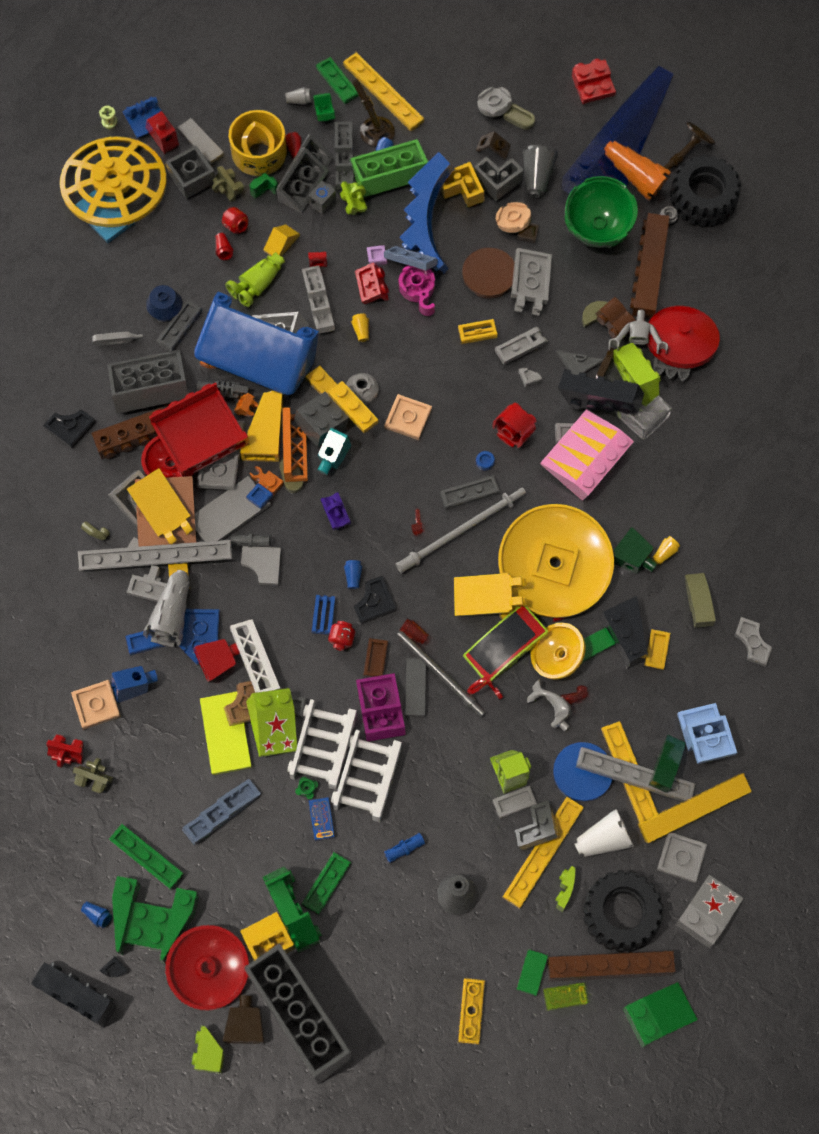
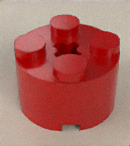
M513 403L503 410L493 421L492 426L493 429L497 428V436L505 444L511 447L517 445V448H520L535 432L537 420L532 414L524 411L518 403Z

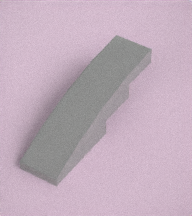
M320 267L302 269V274L315 328L319 331V334L334 331V322Z

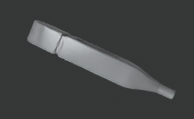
M130 332L96 334L92 336L93 345L96 346L130 343L136 338H142L143 334L137 335Z

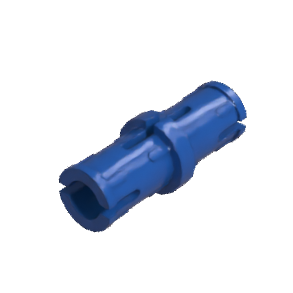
M417 833L405 841H399V844L384 851L388 862L391 863L404 855L408 856L414 849L425 845V841L421 834Z

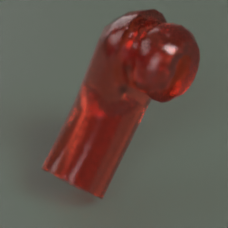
M581 685L576 688L577 692L560 696L568 703H575L588 696L587 687Z

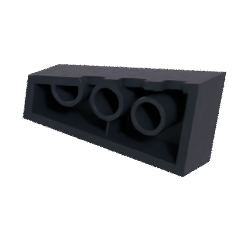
M564 369L558 386L559 391L573 409L618 411L625 414L638 413L644 397V392L639 384L616 379L614 382H611L601 376L594 379L587 377V373L571 374V370Z
M44 962L32 980L31 985L104 1028L117 1007L113 1003L114 998L105 993L100 995L95 992L97 988L87 982L85 985L78 982L80 978L70 972L67 975L61 972L62 968L57 964L51 962L49 965Z

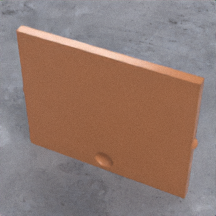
M192 476L166 478L191 517L186 520L193 529L188 535H186L181 526L172 531L177 540L174 544L195 543ZM136 504L139 547L168 545L169 542L164 535L160 537L156 535Z

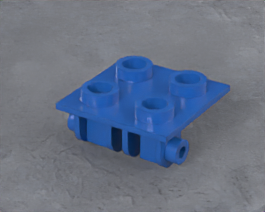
M151 96L144 102L140 101V104L135 103L136 106L126 107V110L122 111L137 139L149 134L146 129L147 120L161 112L156 97L152 98Z

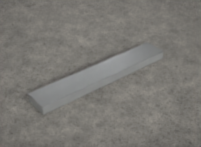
M583 747L579 751L576 768L682 802L693 796L695 783L675 777L671 789L665 793L649 785L654 772L652 769Z

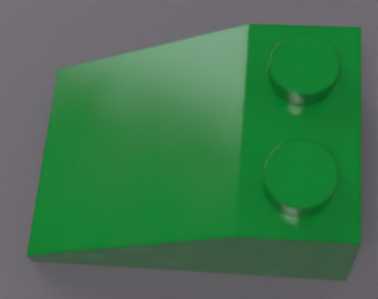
M678 982L625 1006L623 1009L642 1048L698 1020Z

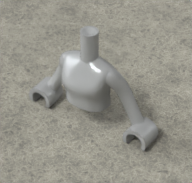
M639 310L637 321L626 324L616 338L609 340L608 350L610 351V347L615 345L617 346V351H619V342L629 330V341L634 344H647L650 332L657 344V354H659V349H665V354H667L668 344L661 341L652 324L644 321L645 311Z

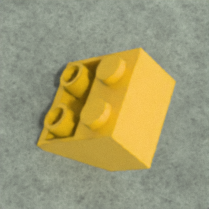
M277 912L240 931L254 960L278 944L282 946L286 954L295 949Z

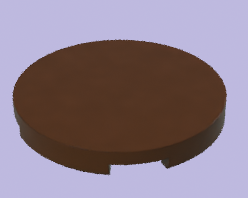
M496 248L479 249L470 254L464 262L462 269L463 282L466 287L479 297L497 298L503 296L512 287L514 261L502 250Z

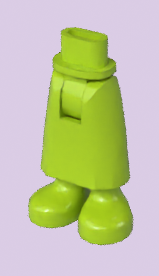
M277 253L267 256L240 275V283L237 284L229 280L225 287L232 297L236 300L239 298L242 305L250 307L253 304V297L255 295L260 296L275 278L285 260Z

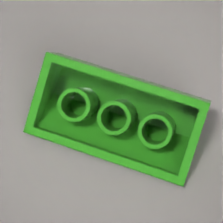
M418 139L350 158L356 182L359 186H364L366 189L363 197L409 184L408 182L428 163Z

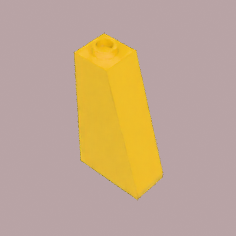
M277 391L263 393L247 433L249 444L241 448L242 461L279 462L283 414L282 393Z

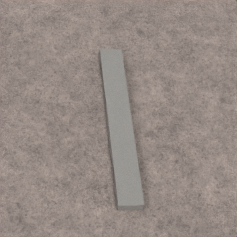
M231 540L78 551L79 571L233 559Z

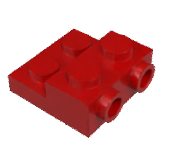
M594 59L590 64L586 65L578 63L572 69V79L582 104L616 96V90L610 78L611 72L606 60Z

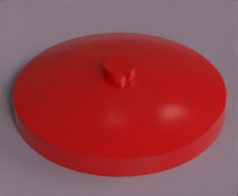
M671 306L658 311L649 321L655 327L661 341L668 344V352L665 354V349H659V354H657V344L650 332L647 346L657 359L667 365L677 368H695L710 361L718 349L720 341L718 328L708 315L698 309L688 306Z
M198 926L183 933L171 946L166 959V979L173 994L184 1004L200 1010L218 1009L232 1002L243 990L248 978L244 967L249 964V960L243 944L233 933L219 926Z

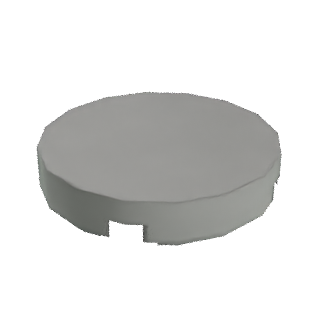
M490 87L479 95L478 109L485 116H500L510 109L512 105L511 94L503 87H499V89Z

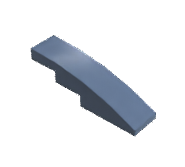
M248 779L217 799L215 804L185 825L182 831L195 845L245 809L261 793L251 780Z

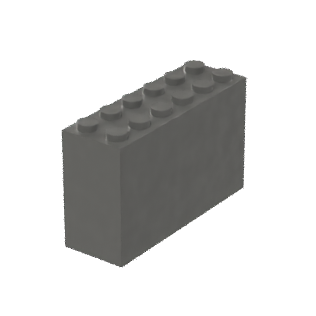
M280 944L244 967L251 982L317 1084H320L353 1061L351 1052Z

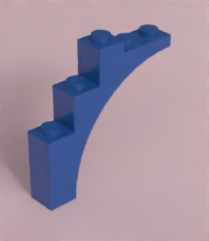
M438 152L408 182L412 186L410 191L416 198L404 209L408 214L406 218L412 225L400 238L403 241L401 245L405 249L437 258L438 265L433 268L436 271L440 270L445 273L449 268L443 262L435 246L432 232V215L438 193L455 168Z

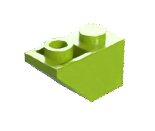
M201 1026V1030L196 1033L195 1044H198L197 1053H193L192 1065L195 1066L196 1071L222 1074L225 1052L205 1026Z

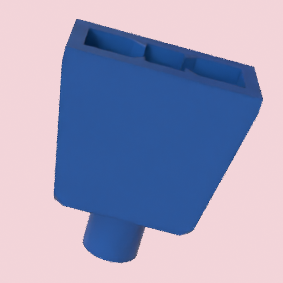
M142 666L113 672L111 687L117 703L147 693L148 684L157 682L158 678L155 670L145 673Z

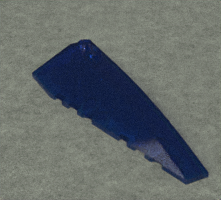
M658 66L644 80L565 173L561 187L563 190L570 193L575 186L577 187L582 184L586 179L597 176L614 178L627 187L629 180L605 155L606 151L604 148L610 141L612 143L616 141L640 155L672 80L673 73Z

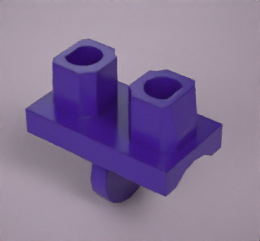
M338 492L332 496L320 499L333 530L351 524Z

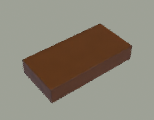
M369 638L363 677L370 678L384 674L388 648L387 640Z

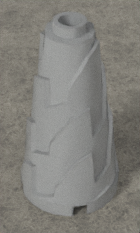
M177 570L170 575L165 590L161 594L148 624L144 628L143 635L146 639L148 635L152 636L151 642L167 647H174L175 642H177L178 646L181 644L187 606L186 600L190 586V578L185 571Z

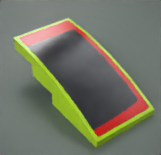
M520 606L479 639L463 654V657L481 678L488 677L492 682L517 663L518 659L531 650L533 645L545 637L549 631L527 606Z

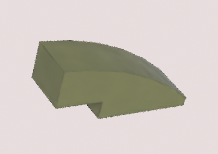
M705 574L685 575L694 628L714 626L716 619Z

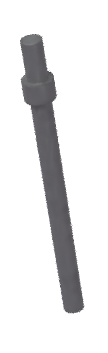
M403 631L398 633L397 637L463 700L462 703L467 708L470 707L480 717L486 713L475 702L476 699L472 695H468Z

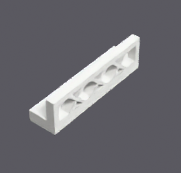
M253 620L231 625L230 630L255 692L280 690ZM243 628L246 639L238 635L237 629ZM246 644L250 646L253 656L245 653L244 647ZM253 661L256 662L260 673L252 670L251 664ZM260 678L263 679L266 689L260 690L258 686Z

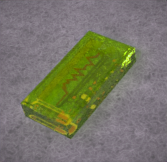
M584 982L543 989L547 1011L588 1004Z

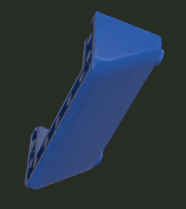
M217 292L195 347L194 354L196 359L285 395L295 393L315 363L319 331L309 327H302L295 334L230 308L231 298L226 294Z

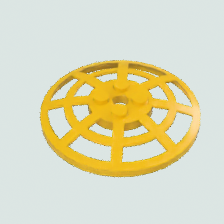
M126 137L102 138L79 148L66 162L60 177L61 194L68 209L79 219L101 227L125 226L146 217L161 202L167 185L165 167L158 154L148 145ZM110 142L130 143L127 148L120 146L105 147V143ZM98 146L97 150L88 154L82 161L75 160L86 150ZM138 146L147 150L154 156L157 163H146L143 157L134 150ZM107 151H123L119 158L109 157ZM101 154L102 160L96 164L88 163L92 157ZM130 155H133L141 164L131 166L126 160ZM69 166L78 167L75 174V185L66 189L65 175ZM82 169L90 170V178L80 181ZM160 169L159 188L157 192H154L147 188L150 179L149 170ZM144 171L142 184L134 181V172ZM110 175H116L115 178H108V176ZM93 185L97 191L94 198L89 196L83 188ZM131 187L137 190L132 196L124 199L122 194ZM78 191L82 198L90 203L87 213L81 211L73 204L69 198L70 194ZM143 193L152 198L142 209L129 215L126 205L136 201ZM103 195L116 196L117 202H103L101 199ZM97 207L120 208L122 217L100 218L93 215Z

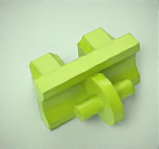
M343 181L341 183L343 191L340 193L341 199L348 203L345 208L347 214L355 215L357 212H365L367 210L363 195L366 193L365 187L359 186L357 182L347 183Z

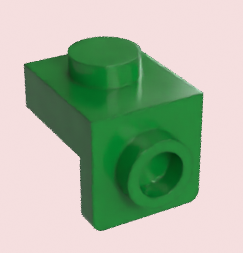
M331 94L314 95L315 112L318 121L335 119Z
M264 173L251 182L249 185L250 194L256 199L269 189L276 195L278 183L274 177H269Z

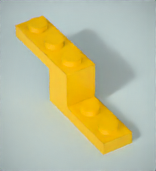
M320 365L305 376L306 380L319 394L326 392L364 434L379 423L378 418L343 381L337 384Z

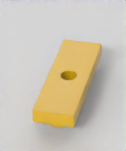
M464 979L458 1043L479 1045L484 980ZM474 1008L475 1013L471 1015L467 1010Z

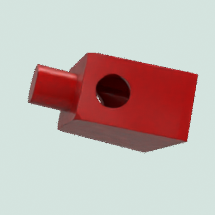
M162 111L147 120L146 129L164 154L179 146L176 131Z
M225 639L198 645L193 648L207 682H210L236 664L234 656L240 654L236 643L228 646Z

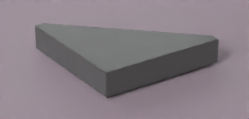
M561 350L556 351V355L567 370H571V374L579 375L580 372L588 373L603 362L602 358L596 359L587 357V355L561 352Z

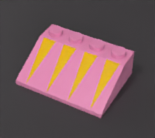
M585 410L540 464L583 501L634 441L616 426Z

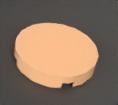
M520 202L508 203L507 206L504 208L502 206L496 213L498 227L508 233L524 230L528 227L532 218L530 209H528L527 205Z

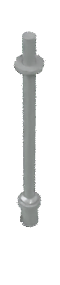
M522 487L509 496L503 493L501 501L419 552H410L409 556L395 563L396 568L402 574L414 565H420L422 558L505 506L513 508V501L525 495V489Z

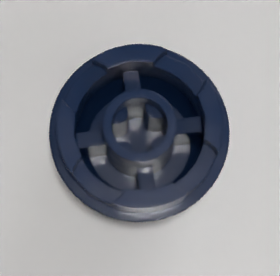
M160 285L151 291L146 302V308L148 313L158 321L168 322L181 311L182 298L171 287Z

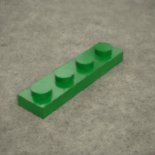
M123 824L109 838L110 842L170 890L184 875L183 872Z

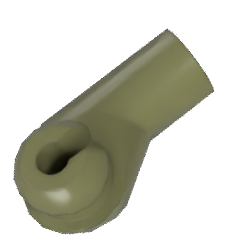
M87 521L81 525L83 531L101 541L106 540V537L110 535V532L105 527H102L99 531Z

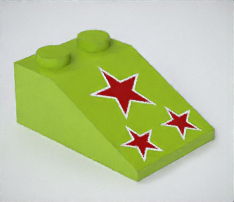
M290 688L252 693L246 703L259 757L296 752L295 712Z

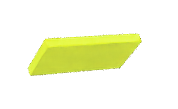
M237 692L200 698L212 775L252 768L245 725L242 723L229 726L224 707L235 700Z

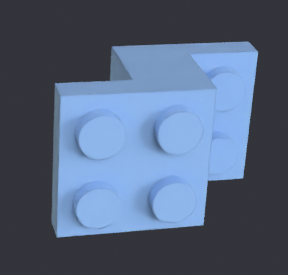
M716 703L677 713L688 751H694L697 764L737 754L726 715L720 716Z

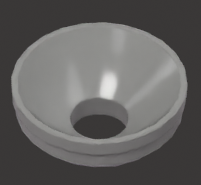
M355 374L346 383L364 405L374 402L379 394L377 380L370 374ZM359 381H365L368 385L366 388L360 389L356 384Z

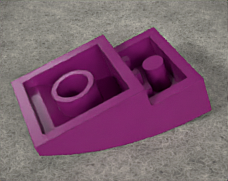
M395 673L356 680L366 741L406 735Z

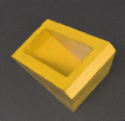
M288 225L274 227L264 247V252L270 256L277 253L282 257L298 239L300 234Z

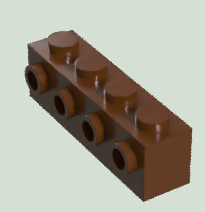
M156 410L92 432L91 434L101 460L112 458L115 454L121 452H129L140 445L145 446L153 438L157 437L158 435L149 419V416Z

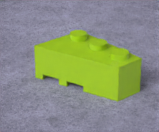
M633 342L620 347L619 351L617 349L613 350L614 364L622 379L639 384L644 392L639 410L641 411L660 403V376L657 371L654 372L650 361L643 357L642 350L637 348Z
M510 750L490 757L504 794L527 785L531 765L528 758H524L522 752Z

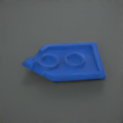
M186 609L183 638L179 647L196 665L199 662L193 648L198 645L218 641L219 609Z

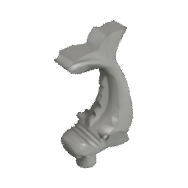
M538 679L533 685V693L527 698V703L534 702L540 696H545L555 711V718L551 726L555 729L560 727L565 732L570 727L565 722L572 715L570 704L560 695L544 690L541 680Z

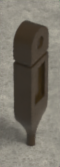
M610 347V351H607L595 379L598 376H605L614 358L613 350L615 349Z

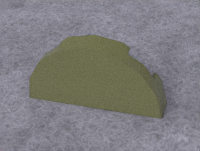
M596 301L586 306L582 316L584 328L598 321L595 313L608 302Z

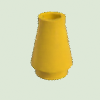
M366 314L354 315L351 323L358 341L366 342L369 340V318H367Z
M671 536L667 539L664 538L652 558L661 565L679 551L680 544Z

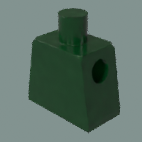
M632 527L613 550L614 564L634 574H637L642 567L653 572L658 565L656 561L650 558L654 550L653 546Z

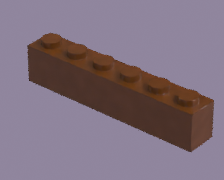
M648 213L647 220L643 219L642 230L645 231V234L641 235L639 246L643 247L642 251H638L637 261H640V266H636L635 277H638V280L633 284L632 293H635V298H631L630 309H633L632 316H637L639 310H644V318L651 319L656 312L670 216Z
M673 951L549 957L547 960L549 982L672 976L675 973Z

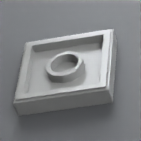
M672 832L668 833L656 871L696 883L707 844Z

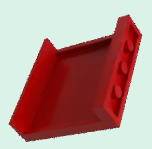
M216 382L206 384L201 390L195 393L191 392L184 399L173 401L168 407L156 410L149 416L152 427L181 477H187L249 444L246 432L241 429L219 392Z

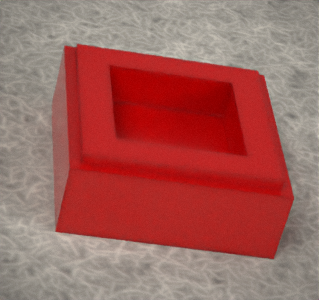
M326 252L308 253L309 267L327 266Z

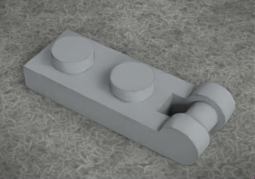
M535 327L495 347V352L503 365H506L537 348L544 347L548 344V340L542 336L541 329Z

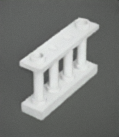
M310 699L309 705H305L303 716H305V721L293 761L290 760L287 772H290V778L295 780L297 772L326 779V782H329V788L337 790L348 751L349 738L353 733L357 711L349 709L347 714L339 715L315 709V701ZM312 716L341 723L344 726L343 732L336 734L311 728ZM307 735L335 741L336 744H339L337 752L334 751L332 753L304 746ZM307 754L331 760V763H334L332 770L324 771L299 765L301 755Z
M356 730L354 736L351 735L349 738L348 747H350V751L338 790L333 792L331 803H334V810L337 811L340 803L370 811L372 820L380 822L402 749V742L394 740L392 746L386 747L359 739L360 731ZM360 747L385 754L386 757H389L387 765L383 764L382 766L354 758L356 748ZM351 765L381 773V776H383L382 783L374 784L348 777ZM345 785L375 792L378 795L376 802L369 803L343 796Z

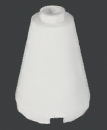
M617 809L610 812L577 838L578 842L575 843L579 855L584 854L585 857L628 849L634 846Z

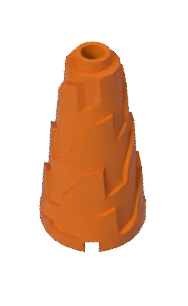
M610 141L604 148L606 151L605 155L614 163V166L626 176L629 182L648 201L652 200V197L649 195L655 196L668 180L665 174L670 176L672 173L658 163H654L616 141L613 143Z

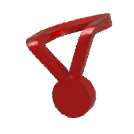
M488 677L480 678L467 689V692L471 695L488 684L500 700L504 697Z

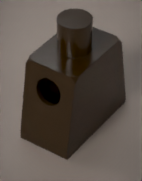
M240 995L239 1007H230L223 1036L225 1044H264L260 1008L252 1007V996Z

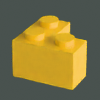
M471 162L456 167L440 189L444 199L461 193L467 207L484 202V190Z

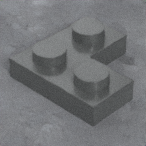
M549 800L531 806L533 824L515 830L518 847L521 851L558 838L552 804Z

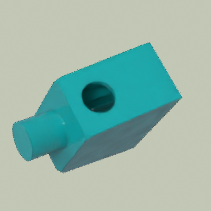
M330 428L318 453L321 464L317 470L320 473L328 475L331 467L334 469L339 468L351 447L348 435Z

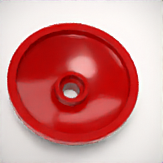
M159 437L153 438L145 446L141 457L142 467L146 476L159 468L166 478L181 477L175 464L172 467L168 466L173 461Z

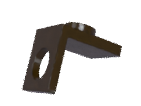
M493 131L480 137L476 151L480 152L490 148L502 159H505L511 144Z

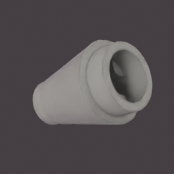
M303 87L286 93L287 103L308 105V103L312 102L311 89Z

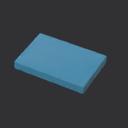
M94 190L89 196L94 198L97 191ZM103 195L101 199L103 202H117L112 196ZM82 199L75 206L87 213L90 203ZM97 207L93 216L119 218L122 217L120 208ZM134 223L120 227L89 225L109 243Z

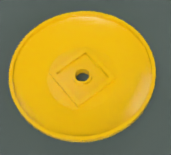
M548 504L528 510L509 526L500 544L498 567L500 574L509 573L512 575V578L522 577L526 579V587L512 588V597L527 598V607L532 613L550 618H564L586 611L603 596L613 575L614 554L606 532L593 517L572 506ZM552 558L559 559L560 566L552 567L550 560Z

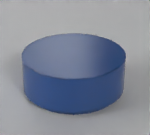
M488 451L480 452L476 457L477 467L483 471L493 468L495 463L494 455Z

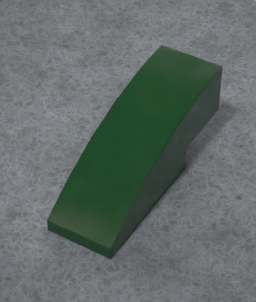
M667 734L653 769L654 772L649 782L650 786L665 793L671 789L683 755L685 742Z

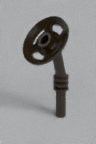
M354 80L352 84L361 98L360 102L363 103L364 110H367L370 116L361 125L360 136L362 140L369 146L377 147L379 137L387 133L389 134L387 138L392 141L395 135L394 125L387 118L376 115L370 96L366 95L359 80ZM367 132L368 135H369L371 138H373V140L369 139V138L365 135V133Z
M687 122L686 125L693 135L691 137L692 140L679 153H675L663 167L670 171L673 167H677L697 144L703 142L714 145L715 141L702 129L691 122Z

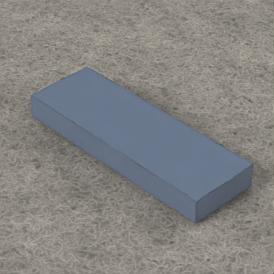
M397 246L384 252V258L423 270H428L438 265V260L435 257Z

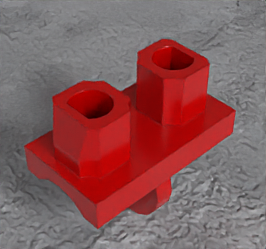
M56 734L53 740L47 741V756H51L52 760L57 761V767L62 768L64 763L71 764L72 762L82 764L83 741L75 739L71 745L66 744V738Z

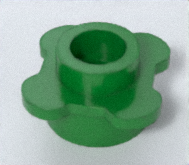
M306 777L300 778L298 788L295 789V793L298 796H305L308 800L313 799V793L318 788V783Z

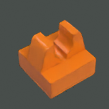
M246 393L240 397L233 412L239 416L251 417L254 413L250 411L249 406L257 408L258 403L253 399V395Z

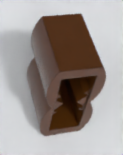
M616 297L595 313L598 322L608 328L609 335L612 338H616L626 324L636 321Z

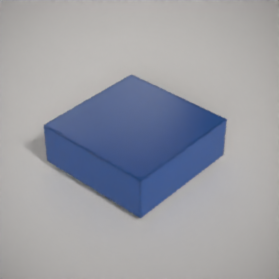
M258 483L246 496V499L259 509H262L273 497V493Z

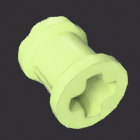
M111 106L102 107L99 111L102 125L107 129L114 128L118 123L114 108Z

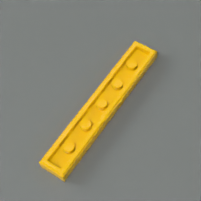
M357 52L343 61V66L410 131L424 123V118Z
M621 722L602 727L601 730L612 757L638 765ZM623 783L639 823L658 814L648 790Z
M740 773L639 823L638 826L645 842L650 843L752 791L744 773Z
M569 797L565 798L554 816L558 838L534 847L505 892L503 899L517 908H521L582 812L583 806Z

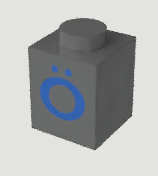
M321 181L308 195L309 205L323 214L336 201V190L332 185Z

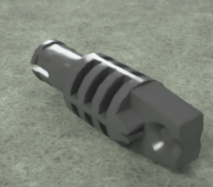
M198 381L197 391L201 390L206 384L213 383ZM215 381L223 398L238 399L239 396L249 393V387L242 386L239 382Z

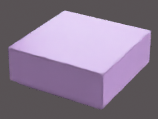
M385 245L367 247L369 264L373 262L376 265L387 264V259L384 258Z

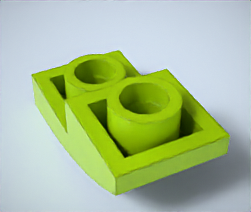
M573 866L570 867L569 871L565 869L559 878L562 881L560 887L566 890L565 892L561 890L555 900L558 902L556 908L561 912L564 911L575 882V867Z

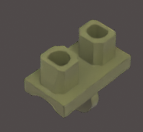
M223 166L217 167L218 173L213 179L212 189L215 193L221 192L225 194L230 202L235 201L236 195L243 192L244 185L241 181L233 182L235 173L232 168L225 170Z
M96 758L94 762H86V766L91 769L83 766L74 767L73 773L76 774L75 785L86 787L88 779L95 780L92 790L103 793L107 784L112 783L113 777L98 772L106 771V767L101 765L100 758Z

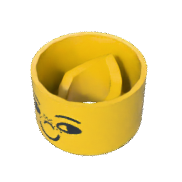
M252 110L241 114L233 121L229 129V142L235 165L242 172L251 176H262L264 173L269 175L277 171L283 165L287 155L285 130L279 118L267 111ZM255 144L269 146L267 154L261 156H253L249 148Z

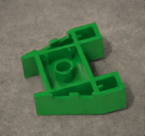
M284 866L263 876V881L298 954L320 944L319 937L322 934L318 926L313 925L308 912L303 914L299 903L294 904L293 902L296 899L292 890L294 889L293 882H295V878L291 870L288 871Z
M117 876L112 894L116 952L123 956L125 945L160 951L159 960L162 964H166L171 946L178 937L185 933L189 923L195 917L199 900L198 893L177 888L172 909L139 903L136 900L140 883L136 879Z

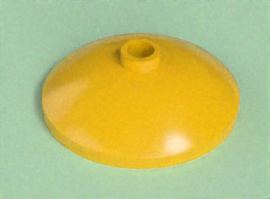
M555 623L546 627L549 631L548 634L534 644L531 649V662L534 669L543 677L554 680L571 675L580 666L585 655V640L581 632L571 624Z

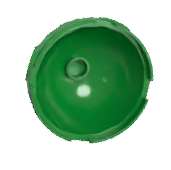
M605 176L586 179L585 182L577 187L575 186L570 192L566 201L564 218L570 233L584 245L610 248L624 241L632 231L637 219V202L634 195L626 188V185L619 180Z

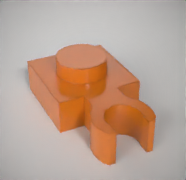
M258 466L255 467V470L259 472L258 475H253L250 472L251 479L259 481L258 483L273 493V496L284 485L283 480L270 471L264 474Z

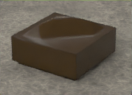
M530 223L524 230L519 231L517 240L535 243L539 225Z

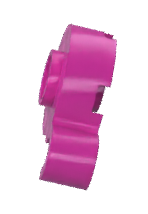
M410 265L406 266L399 277L400 293L409 301L419 302V311L422 315H433L435 313V304H426L429 303V298L434 292V273L431 269L423 270Z

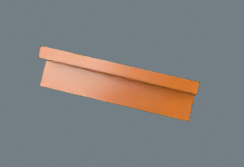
M283 408L285 482L308 481L307 436L303 431L302 433L300 432L301 429L299 427L296 429L291 425V420H294L295 414H291L290 408ZM297 434L303 438L298 445L292 441V438ZM297 450L303 454L298 461L292 457ZM297 466L303 470V475L292 476V471Z

